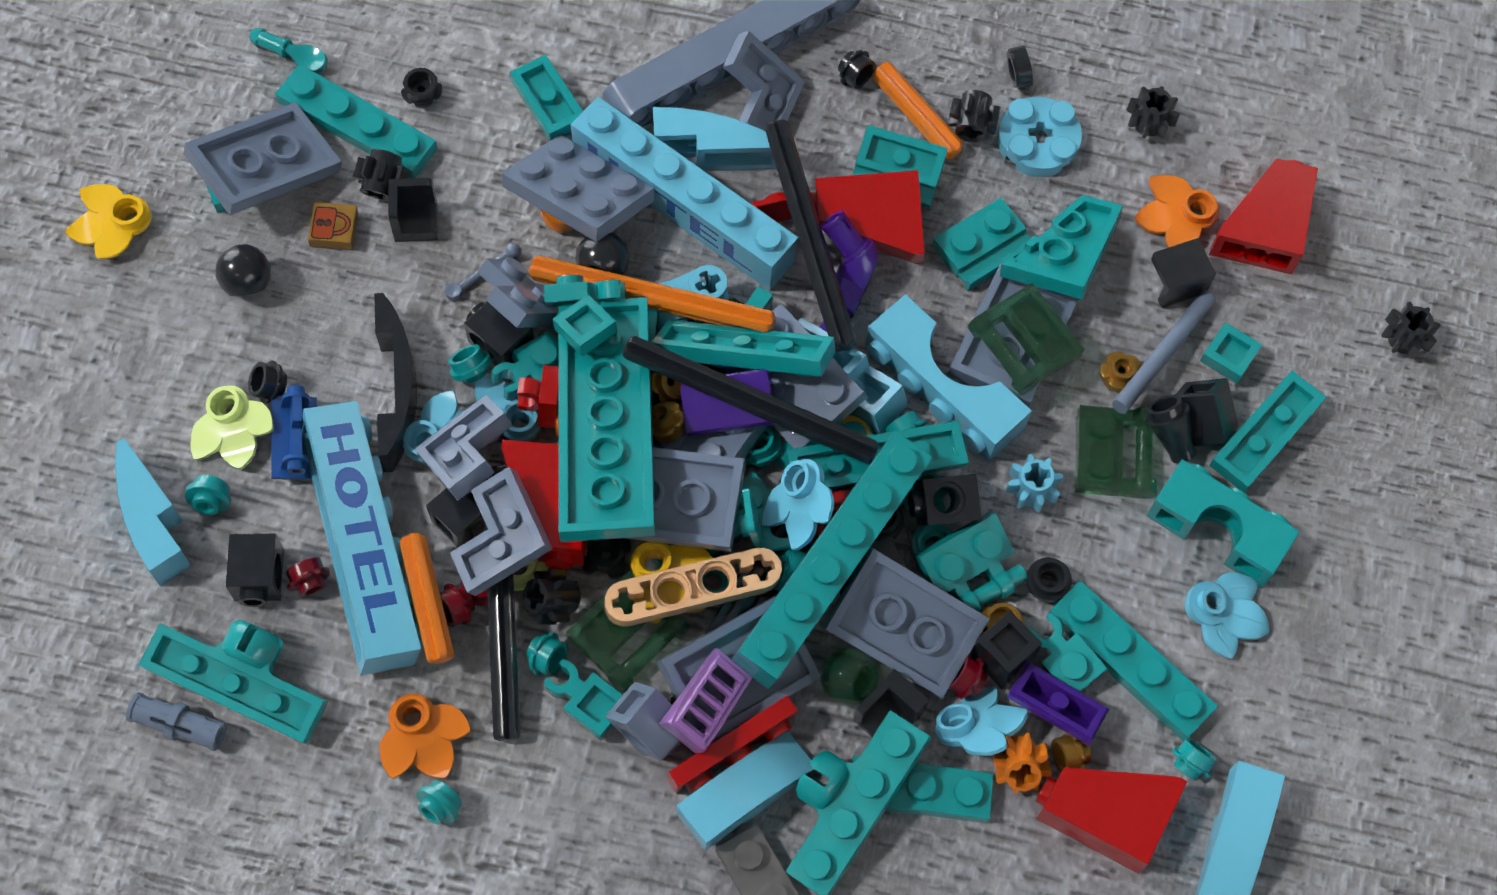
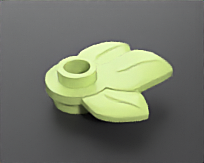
M221 386L216 388L207 398V414L200 418L193 426L190 443L193 458L198 461L219 451L221 456L231 466L240 470L244 469L256 454V436L267 435L274 430L271 411L262 402L250 400L249 396L239 387ZM234 404L232 410L226 414L227 408Z

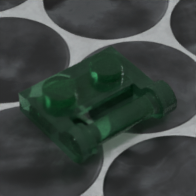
M1033 283L979 314L967 326L976 339H982L1012 378L1011 386L1019 396L1028 393L1038 383L1082 357L1085 350ZM1003 321L1034 361L1035 365L1026 369L994 326Z
M1079 406L1076 421L1075 493L1143 499L1152 498L1157 495V480L1153 478V430L1146 421L1148 416L1147 407L1129 409L1126 414H1121L1114 408ZM1123 428L1136 429L1135 478L1132 479L1123 478Z
M630 570L620 581L634 578L635 576L632 570ZM627 593L619 594L618 603L614 604L613 608H622L624 614H630L635 603L634 600L628 598ZM604 595L566 631V638L597 666L618 690L625 693L634 683L633 678L675 637L680 639L690 627L679 614L662 618L661 622L663 624L619 665L612 656L647 622L623 627L614 624L608 619L605 612Z

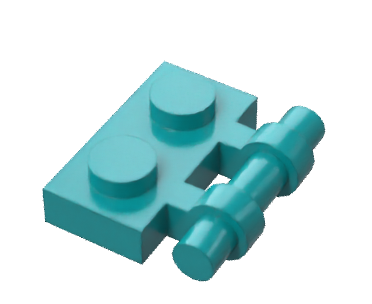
M993 512L985 513L981 516V519L973 520L913 555L926 581L946 593L950 591L953 597L980 613L982 612V606L998 597L1005 599L1016 591L1015 587L1028 579L1027 573L1019 564L1006 572L1004 571L1000 561L1015 552L997 514ZM984 571L989 582L971 591L966 581Z

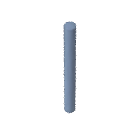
M1203 290L1114 399L1112 406L1117 412L1121 414L1128 412L1216 302V297L1212 292Z

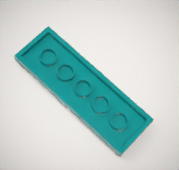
M647 297L596 301L616 321L618 332L584 356H581L558 333L559 536L561 542L655 536L651 370L623 357L624 348L631 336H637L650 342ZM576 302L558 303V315Z

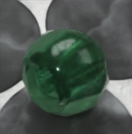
M841 648L824 661L820 680L824 693L835 703L841 706H859L877 687L879 674L875 661L868 654L858 648Z

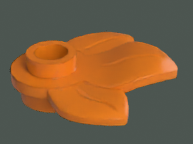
M1156 175L1148 180L1155 201L1147 204L1135 216V222L1145 231L1156 235L1165 234V242L1168 248L1199 238L1201 230L1210 228L1216 222L1219 215V207L1215 197L1210 192L1202 189L1193 190L1183 178L1170 175ZM1191 209H1198L1203 215L1195 214Z
M410 693L399 697L392 704L389 711L388 719L391 728L380 742L379 753L385 772L392 779L398 778L413 765L429 777L446 779L454 764V750L451 741L463 738L471 732L466 717L456 707L450 704L433 705L427 697L421 694ZM412 711L421 713V720L417 724L408 725L405 723V717L408 713Z

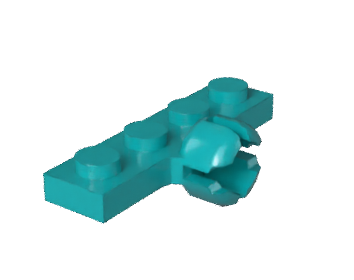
M243 620L232 622L223 641L217 646H209L159 623L138 666L307 745L329 702L279 679L274 674V665L284 647L283 641L277 635Z
M890 710L861 756L855 762H846L830 751H821L808 765L830 780L824 787L802 773L796 788L798 798L814 808L819 817L813 830L785 872L818 895H831L932 738Z

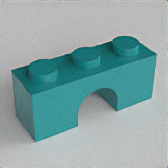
M1183 459L1146 515L1183 540L1192 527L1199 522L1214 521L1221 524L1228 530L1232 538L1231 552L1223 564L1236 573L1251 577L1260 588H1263L1274 574L1300 532L1292 527L1284 516L1276 512L1264 510L1253 503L1245 492L1237 488L1225 486L1214 479L1206 468L1198 464H1189Z

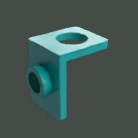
M750 489L742 490L745 509L739 510L738 514L743 537L750 536L755 548H766L772 551L790 549L788 537L778 538L772 534L771 527L762 525L765 508H757Z

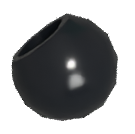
M611 232L598 242L586 236L579 243L575 256L577 265L624 275L628 269L630 259L627 244L618 235Z
M249 244L233 245L223 251L216 262L215 277L221 289L229 296L251 295L267 287L271 280V265L265 254L257 247Z

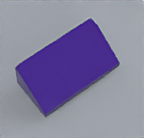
M762 369L726 375L775 396L774 384L768 370ZM681 383V397L687 436L774 425V423Z
M1028 661L1007 695V698L1089 746L1109 711L1107 707Z

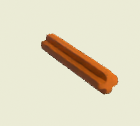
M886 61L874 70L873 80L925 138L932 144L948 148L946 160L953 159L962 151L963 141L891 62Z
M411 533L408 536L402 537L399 544L423 647L429 663H434L435 665L443 664L453 659L454 651L428 542L425 535Z

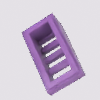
M714 648L659 724L694 753H704L753 677L718 648ZM716 666L736 680L731 688L712 673ZM706 682H709L725 695L721 702L703 688ZM697 696L714 709L710 716L693 703ZM687 711L704 724L700 730L683 718Z

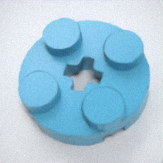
M1046 97L1021 98L1012 101L1009 109L1001 119L997 134L998 148L1004 159L1007 156L1010 161L1016 164V170L1034 177H1048L1061 172L1064 166L1070 162L1072 163L1076 158L1082 141L1081 125L1075 117L1073 106L1066 101H1056ZM1039 130L1046 133L1049 137L1045 138L1044 143H1037L1036 137L1030 136L1029 133Z

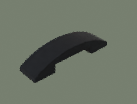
M374 293L375 334L381 352L394 351L395 413L377 414L378 457L383 471L393 472L405 452L403 447L405 431L415 421L417 380L413 357L401 320L384 293Z

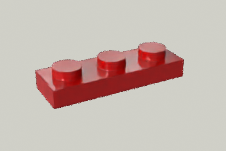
M786 695L710 744L704 753H696L667 773L666 780L675 794L684 788H687L690 794L694 793L714 778L710 771L724 762L729 767L752 753L753 751L750 746L764 736L768 742H771L792 729L793 727L789 720L794 717L798 710L788 695Z

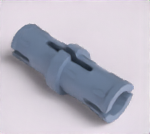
M141 692L132 697L126 711V720L129 722H136L161 731L163 736L169 740L176 741L178 738L207 747L212 751H216L220 747L227 730L226 722L190 711V707L186 704L178 702L172 705L146 696Z

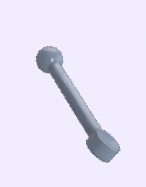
M510 243L506 246L505 252L495 259H505L506 257L517 259L521 256V247L517 243ZM476 271L459 284L455 282L448 284L445 287L447 299L452 302L460 300L463 296V291L483 277Z

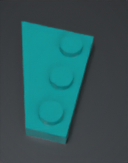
M1082 194L1052 220L1051 227L1040 237L1034 235L1025 243L1024 250L1015 258L1010 256L1001 264L1000 277L1083 300L1121 219L1123 205Z

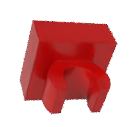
M543 365L541 382L533 378H519L517 408L524 411L538 409V426L556 428L557 406L559 403V366Z

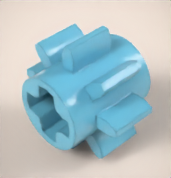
M1028 454L1023 467L1019 464H1012L1009 475L1014 480L1008 482L1005 491L1010 494L1015 493V497L1018 500L1016 506L1018 509L1025 505L1034 507L1035 511L1040 513L1045 499L1050 503L1055 504L1060 493L1054 487L1060 485L1063 474H1054L1050 466L1051 458L1043 461L1034 459L1032 454Z

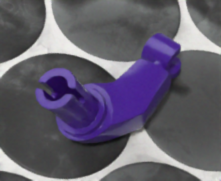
M840 210L828 217L821 224V228L842 255L836 276L849 318L851 319L854 317L874 273L878 251L874 241L867 238L863 239L845 212ZM823 321L820 325V328L826 331V327Z

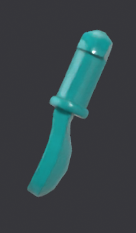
M255 28L249 33V40L254 46L275 52L282 58L290 56L297 66L301 64L315 73L322 72L327 67L328 58L317 47L294 45L291 39L281 38L267 32L263 28Z

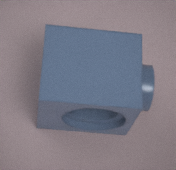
M634 682L605 716L639 753L661 762L681 744V741L659 724L672 704L654 687Z

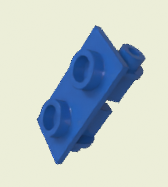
M300 385L289 386L287 393L271 400V413L274 422V430L271 432V479L312 480L309 469L310 457L305 453L302 429L300 427L303 410L305 408L317 407V397H310L305 393V388Z

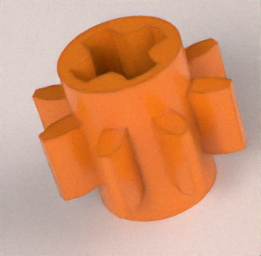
M1030 733L1012 738L1005 736L1007 748L998 754L992 755L993 765L997 767L995 769L996 782L1002 784L1007 781L1014 794H1018L1019 791L1025 792L1032 789L1038 791L1041 778L1051 777L1052 775L1050 761L1047 760L1049 758L1047 744L1041 743L1036 745L1030 738Z

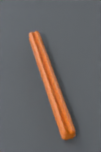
M535 256L529 268V275L532 276L534 281L546 284H557V277L565 275H582L583 282L588 281L589 283L621 280V283H625L626 299L647 297L649 308L712 324L742 327L761 332L773 331L776 324L775 313L771 310L544 256Z

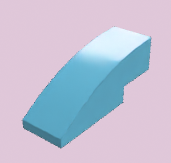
M653 107L654 136L683 157H696V164L703 171L777 169L766 132L760 128L734 118L706 111Z
M801 317L798 320L810 335L828 336L826 331ZM855 348L835 352L832 358L868 396L851 414L863 418L869 423L872 431L875 433H883L885 428L908 406L903 385L869 366L867 355Z
M122 438L116 442L115 472L117 493L124 522L137 552L159 586L191 566L182 550L168 532V530L181 523L182 519L125 438Z
M786 732L748 754L676 805V814L702 848L707 851L739 825L744 826L796 786L802 773L809 776L815 769L808 765L811 761L808 755L792 735Z
M1238 761L1229 770L1219 814L1213 821L1195 895L1251 894L1270 835L1285 775L1242 761Z

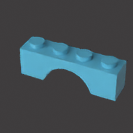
M905 294L868 326L865 345L869 355L875 362L882 366L886 364L898 375L900 384L903 385L907 392L913 395L918 394L929 405L931 413L938 421L945 423L959 420L965 446L975 454L981 453L990 461L1026 428L1032 410L1000 381L986 386H967L957 383L944 375L935 364L930 349L936 322Z

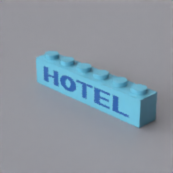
M597 96L572 122L571 135L573 142L653 186L654 202L649 204L651 207L769 291L796 262L798 237L600 97Z
M357 401L305 408L300 427L302 429V441L305 453L310 457L309 469L360 676L413 666L417 661L421 648L424 647L418 621H414L410 607L414 604L408 578L403 579L399 565L403 563L399 544L400 539L399 537H392L389 523L393 521L391 502L388 496L382 497L379 482H382L381 463L378 456H371L368 444L372 441L369 418L367 416L361 417Z

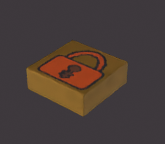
M314 202L308 235L310 247L353 250L359 213L357 205Z

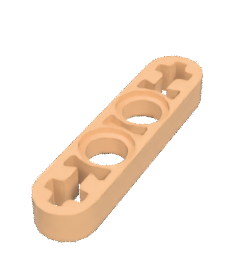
M754 548L622 580L613 584L607 590L605 595V612L608 619L614 624L622 627L633 626L763 594L772 590L778 584L782 572L781 561L772 550ZM761 560L763 567L771 566L772 570L768 572L765 581H760L757 574L743 577L742 584L744 587H736L737 574L732 565L738 564L740 566L739 574L751 571L754 561ZM711 570L722 571L727 576L729 585L721 593L709 592L702 583L703 576ZM666 581L677 582L682 586L684 596L676 604L664 603L657 595L658 587ZM650 586V601L654 609L646 610V601L633 604L632 613L624 614L622 608H613V605L618 603L619 594L627 593L630 600L644 597L642 587Z

